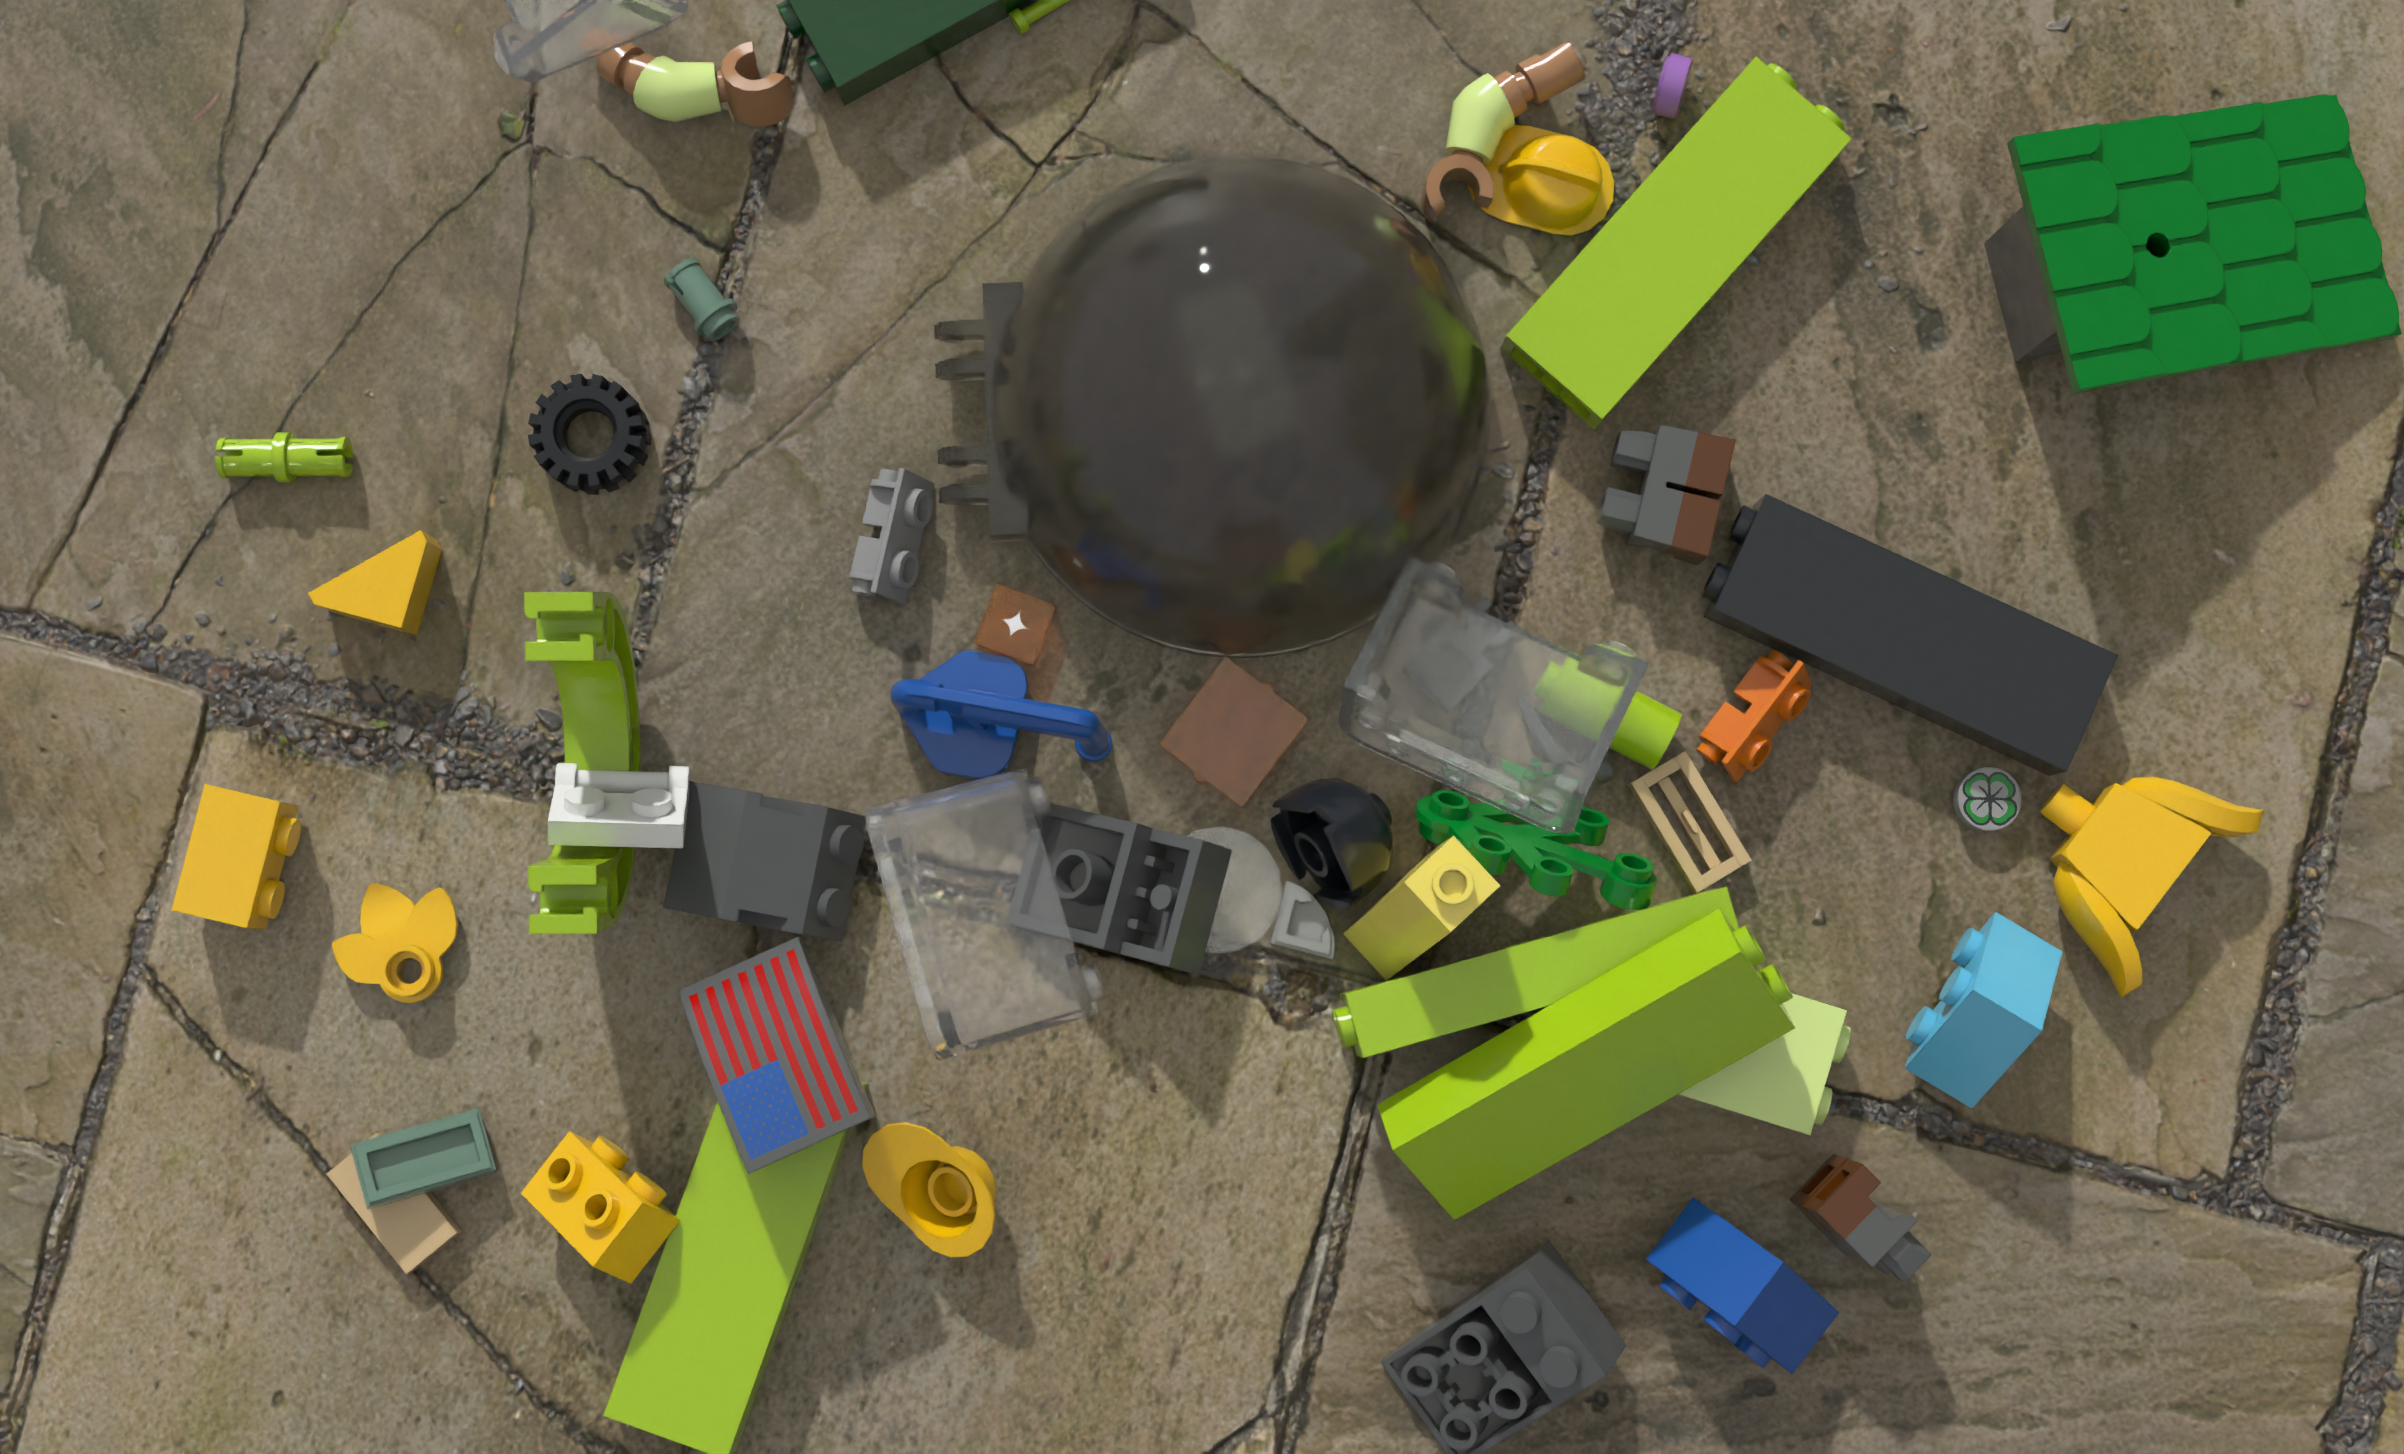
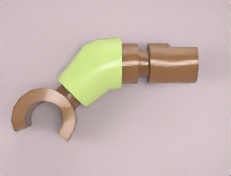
M598 22L591 23L584 28L575 42L599 57L597 72L601 78L618 88H624L627 94L634 97V103L637 108L662 120L680 122L721 112V103L728 102L732 115L740 122L750 126L766 127L779 123L788 117L792 110L794 98L790 77L772 72L767 77L759 79L753 41L740 44L729 51L722 60L720 71H716L714 62H676L664 55L655 57L649 53H644L642 48Z
M1568 41L1541 56L1535 54L1517 64L1516 74L1514 75L1506 70L1495 77L1487 73L1466 86L1453 101L1446 143V152L1450 156L1442 158L1432 167L1421 192V208L1424 217L1431 224L1435 225L1445 211L1446 203L1442 198L1440 187L1450 181H1461L1467 184L1473 190L1475 196L1474 205L1489 208L1493 200L1494 184L1489 171L1483 164H1489L1492 161L1504 132L1515 126L1514 118L1528 111L1527 102L1532 101L1535 105H1539L1585 79L1581 61Z

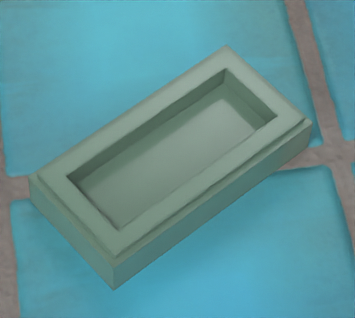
M479 1108L350 1145L367 1210L496 1173L495 1163Z

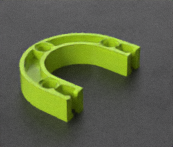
M524 592V612L528 618H536L537 641L525 642V661H547L554 672L562 708L565 763H577L578 770L640 771V717L635 662L628 625L618 599L609 592ZM555 845L547 859L529 865L528 887L532 892H540L541 906L539 914L529 915V934H598L614 925L620 918L628 897L636 847Z

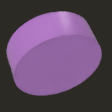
M1671 53L1670 56L1667 55L1653 103L1652 111H1655V115L1677 120L1687 88L1693 58Z

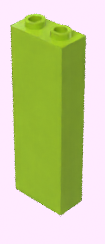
M1756 56L1506 335L1500 349L1594 431L1852 140L1844 132L1845 126L1841 119L1832 110L1823 105H1812L1797 92L1796 82L1780 66L1772 63L1766 65Z
M1727 886L1699 892L1649 906L1646 909L1635 910L1340 993L1339 996L1343 1007L1333 1009L1332 1015L1341 1046L1345 1048L1354 1046L1356 1056L1365 1058L1549 1006L1718 908L1721 909L1733 928L1737 930L1739 926Z
M1718 908L1380 1102L1377 1106L1392 1151L1447 1213L1456 1220L1795 1029L1783 1004L1792 999L1793 996L1773 963L1763 969L1760 966V963L1765 961L1766 957L1749 928L1744 925L1735 930L1721 909Z
M861 1081L863 1088L866 1091L868 1083ZM717 1101L676 1214L680 1222L667 1238L603 1416L708 1454H733L737 1450L852 1127L748 1174Z

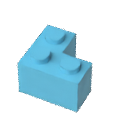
M1997 912L1989 918L1979 931L1972 927L1963 934L1952 953L1951 961L1958 965L1941 990L1939 996L1941 1001L1933 1010L1924 1006L1915 1016L1907 1031L1906 1039L1912 1042L1905 1069L1961 1103L1973 1108L2042 1032L2063 951Z

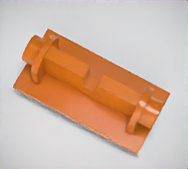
M1772 650L1767 657L1759 656L1733 691L1735 696L1751 705L1744 714L1725 701L1698 736L1702 742L1696 749V752L1713 765H1717L1723 757L1722 763L1731 781L1736 784L1747 770L1754 772L1764 763L1773 746L1771 738L1785 720L1792 722L1802 713L1811 696L1810 687L1812 682L1804 663L1798 660L1790 672H1788L1793 665L1792 662L1776 650Z

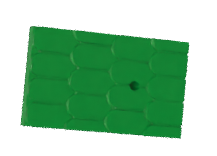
M2322 94L2266 104L2258 102L2183 115H2162L2106 125L2097 123L2012 137L2007 145L2023 207L1984 243L2015 363L2062 352L2072 392L2077 394L2389 340L2401 335L2398 303L2394 292L2388 285L2382 263L2381 240L2370 219L2365 200V181L2361 171L2355 164L2349 141V123L2343 108L2339 104L2337 94Z

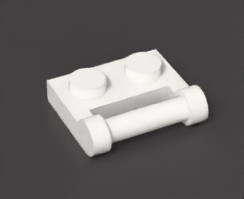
M557 763L555 788L548 817V845L683 848L689 803L690 767L669 766V772L578 770L577 763Z

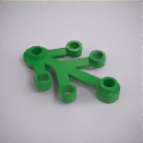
M1526 787L1513 789L1509 802L1470 803L1464 795L1449 790L1435 791L1432 795L1422 797L1417 801L1415 817L1419 821L1418 832L1427 840L1437 844H1441L1455 836L1490 875L1504 873L1510 856L1530 878V886L1541 894L1554 897L1566 895L1574 869L1602 879L1600 894L1612 905L1629 910H1642L1648 908L1651 904L1657 877L1653 873L1654 865L1650 860L1638 854L1620 853L1616 855L1613 862L1564 845L1579 843L1586 846H1599L1604 843L1609 818L1597 810L1576 808L1571 813L1569 823L1542 824L1545 819L1549 798L1538 790ZM1518 822L1521 823V825H1506L1503 823Z

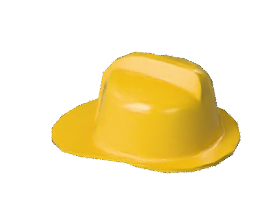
M1515 125L1504 132L1492 161L1489 164H1483L1491 175L1494 191L1493 200L1489 208H1480L1486 214L1504 222L1550 234L1573 236L1591 230L1604 219L1613 202L1614 179L1609 163L1595 147L1573 136L1532 126ZM1468 186L1471 197L1475 201L1473 190Z
M907 1122L887 1124L871 1135L863 1149L862 1168L868 1186L879 1200L934 1252L953 1258L968 1257L982 1249L993 1233L996 1216L995 1197L997 1188L994 1174L987 1162L976 1152L960 1146H950L926 1127Z

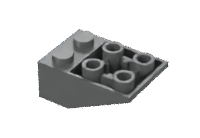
M1548 1240L1500 1271L1381 1361V1364L1447 1454H1481L1606 1377L1626 1348V1345Z

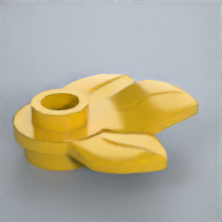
M371 883L366 890L361 906V933L349 934L333 941L331 945L335 959L341 970L355 982L380 984L383 991L389 997L399 1002H421L432 996L440 986L443 978V962L441 957L451 947L457 937L458 920L453 900L444 888L438 887L423 896L415 905L410 898L400 891L379 883ZM410 959L417 960L422 967V974L414 983H408L402 975V968Z

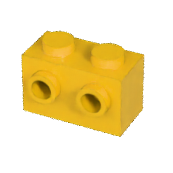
M204 784L171 910L244 928L266 930L269 919L276 918L283 903L285 885L279 879L285 856L290 857L299 842L301 821L296 819L298 805Z
M569 1131L521 1194L594 1268L632 1284L680 1220L661 1203L667 1193L657 1183L638 1171L632 1174L624 1167L630 1160V1157L621 1148L600 1135L593 1143Z

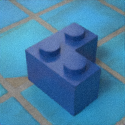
M1694 1197L1646 1258L1647 1261L1666 1276L1659 1285L1660 1288L1688 1310H1691L1697 1301L1707 1307L1709 1312L1703 1320L1762 1368L1772 1359L1789 1373L1793 1374L1839 1314L1838 1310L1784 1262Z

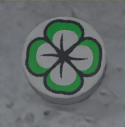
M1983 767L1968 772L1958 781L1953 792V807L1957 817L1967 827L1980 832L1999 830L2008 826L2017 817L2022 803L2021 791L2015 779L2009 773L1995 767Z

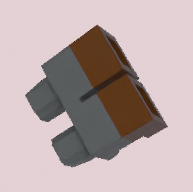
M1661 424L1654 433L1621 430L1615 441L1610 466L1642 474L1638 493L1634 494L1607 487L1604 490L1596 523L1618 533L1627 534L1626 545L1652 548L1673 554L1674 559L1699 565L1709 556L1721 501L1718 499L1724 492L1736 439Z
M1833 1154L1789 1200L1844 1255L1872 1268L1876 1266L1885 1274L1891 1272L1902 1282L1907 1281L1931 1255L1909 1232L1918 1219L1883 1204L1873 1203L1868 1196L1881 1182L1862 1163Z

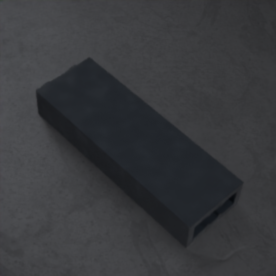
M1765 494L1757 501L1753 509L1746 505L1742 506L1727 538L1737 543L1726 566L1717 562L1703 589L1702 597L1710 600L1704 618L1791 658L1800 660L1815 669L2048 776L2068 771L2117 660V654L1768 494Z

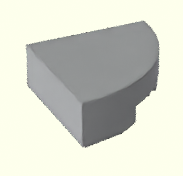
M1286 881L1270 944L1332 960L1335 939L1326 911L1310 892L1294 883Z

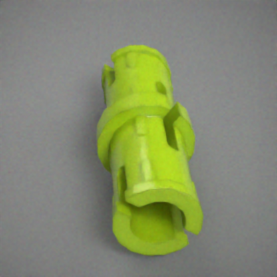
M277 432L273 439H229L222 437L218 439L216 444V451L225 452V456H215L216 469L220 478L274 476L279 483H293L296 476H340L342 478H349L353 471V465L345 463V459H353V447L349 437L295 439L294 435H291L290 432Z

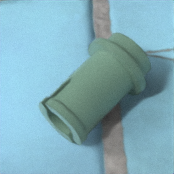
M696 258L682 261L669 271L668 277L664 278L666 287L671 289L695 321L693 330L697 335H705L709 341H716L729 334L738 325L740 318L735 313L737 303L731 298L725 299L701 268Z

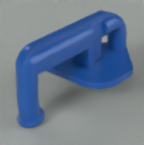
M973 650L962 651L919 680L905 679L896 682L890 690L892 704L899 711L931 764L944 774L976 780H987L998 776L1009 766L1012 760L1019 730L1075 740L1077 753L1089 762L1104 760L1112 749L1110 733L1093 712L1027 699L1028 680L1025 672L1017 662L1005 656Z

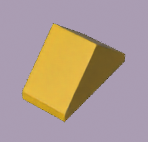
M420 530L308 594L315 605L330 612L417 635L439 564L442 548L437 539Z

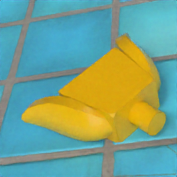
M2154 776L2133 777L2122 785L2115 783L2108 786L2097 795L2092 803H2089L2062 783L2046 800L2039 813L2067 833V836L2050 858L2057 867L2053 880L2057 901L2075 932L2108 973L2120 999L2142 985V967L2139 952L2130 932L2140 928L2210 835L2239 837L2258 833L2264 813L2263 809L2238 806L2196 788Z

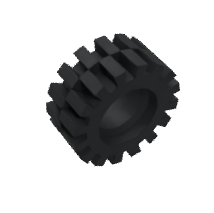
M582 374L571 375L572 382L568 384H563L558 380L550 385L554 392L548 398L541 394L535 402L541 407L538 414L530 413L528 424L533 427V434L528 435L529 445L536 452L534 458L538 464L548 472L547 474L566 488L575 492L582 490L587 495H599L598 490L606 489L609 493L620 488L617 483L623 479L630 483L637 476L633 472L637 464L639 463L644 466L648 455L644 452L645 445H651V434L646 429V424H649L646 414L639 407V403L617 382L613 381L611 383L601 375L592 374V379H586ZM594 411L602 413L610 419L613 426V439L608 449L601 455L592 458H583L573 454L567 443V430L570 423L578 415L585 412Z

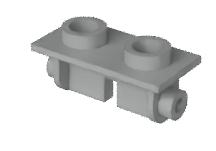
M899 468L898 472L880 469L878 479L871 480L862 524L882 529L879 539L859 536L851 571L848 576L849 579L854 580L853 593L873 598L879 595L900 605L907 604L910 588L914 585L919 572L917 556L924 527L930 521L933 512L932 492L934 483L904 468Z

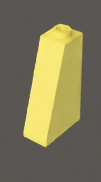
M1452 836L1425 856L1352 924L1343 935L1387 981L1451 933L1495 892L1500 885L1456 837Z

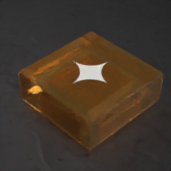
M996 584L974 643L982 648L1035 667L1057 607L1056 605Z

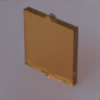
M1225 656L1161 740L1159 746L1194 771L1196 782L1203 783L1207 781L1242 808L1309 719L1273 692L1274 686L1271 682L1266 681L1262 684Z

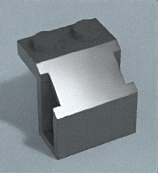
M690 781L683 848H675L663 908L842 942L846 921L851 911V896L858 861L864 846L863 836L867 816L810 803L763 796L762 793Z

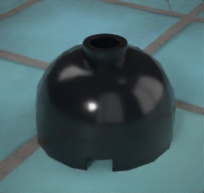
M1328 778L1310 781L1291 790L1274 802L1272 807L1280 808V813L1271 818V829L1277 846L1290 870L1298 880L1304 878L1308 871L1315 883L1322 888L1313 894L1321 903L1335 910L1347 909L1367 896L1381 882L1393 860V835L1390 829L1392 817L1386 804L1376 794H1368L1361 787L1342 779Z

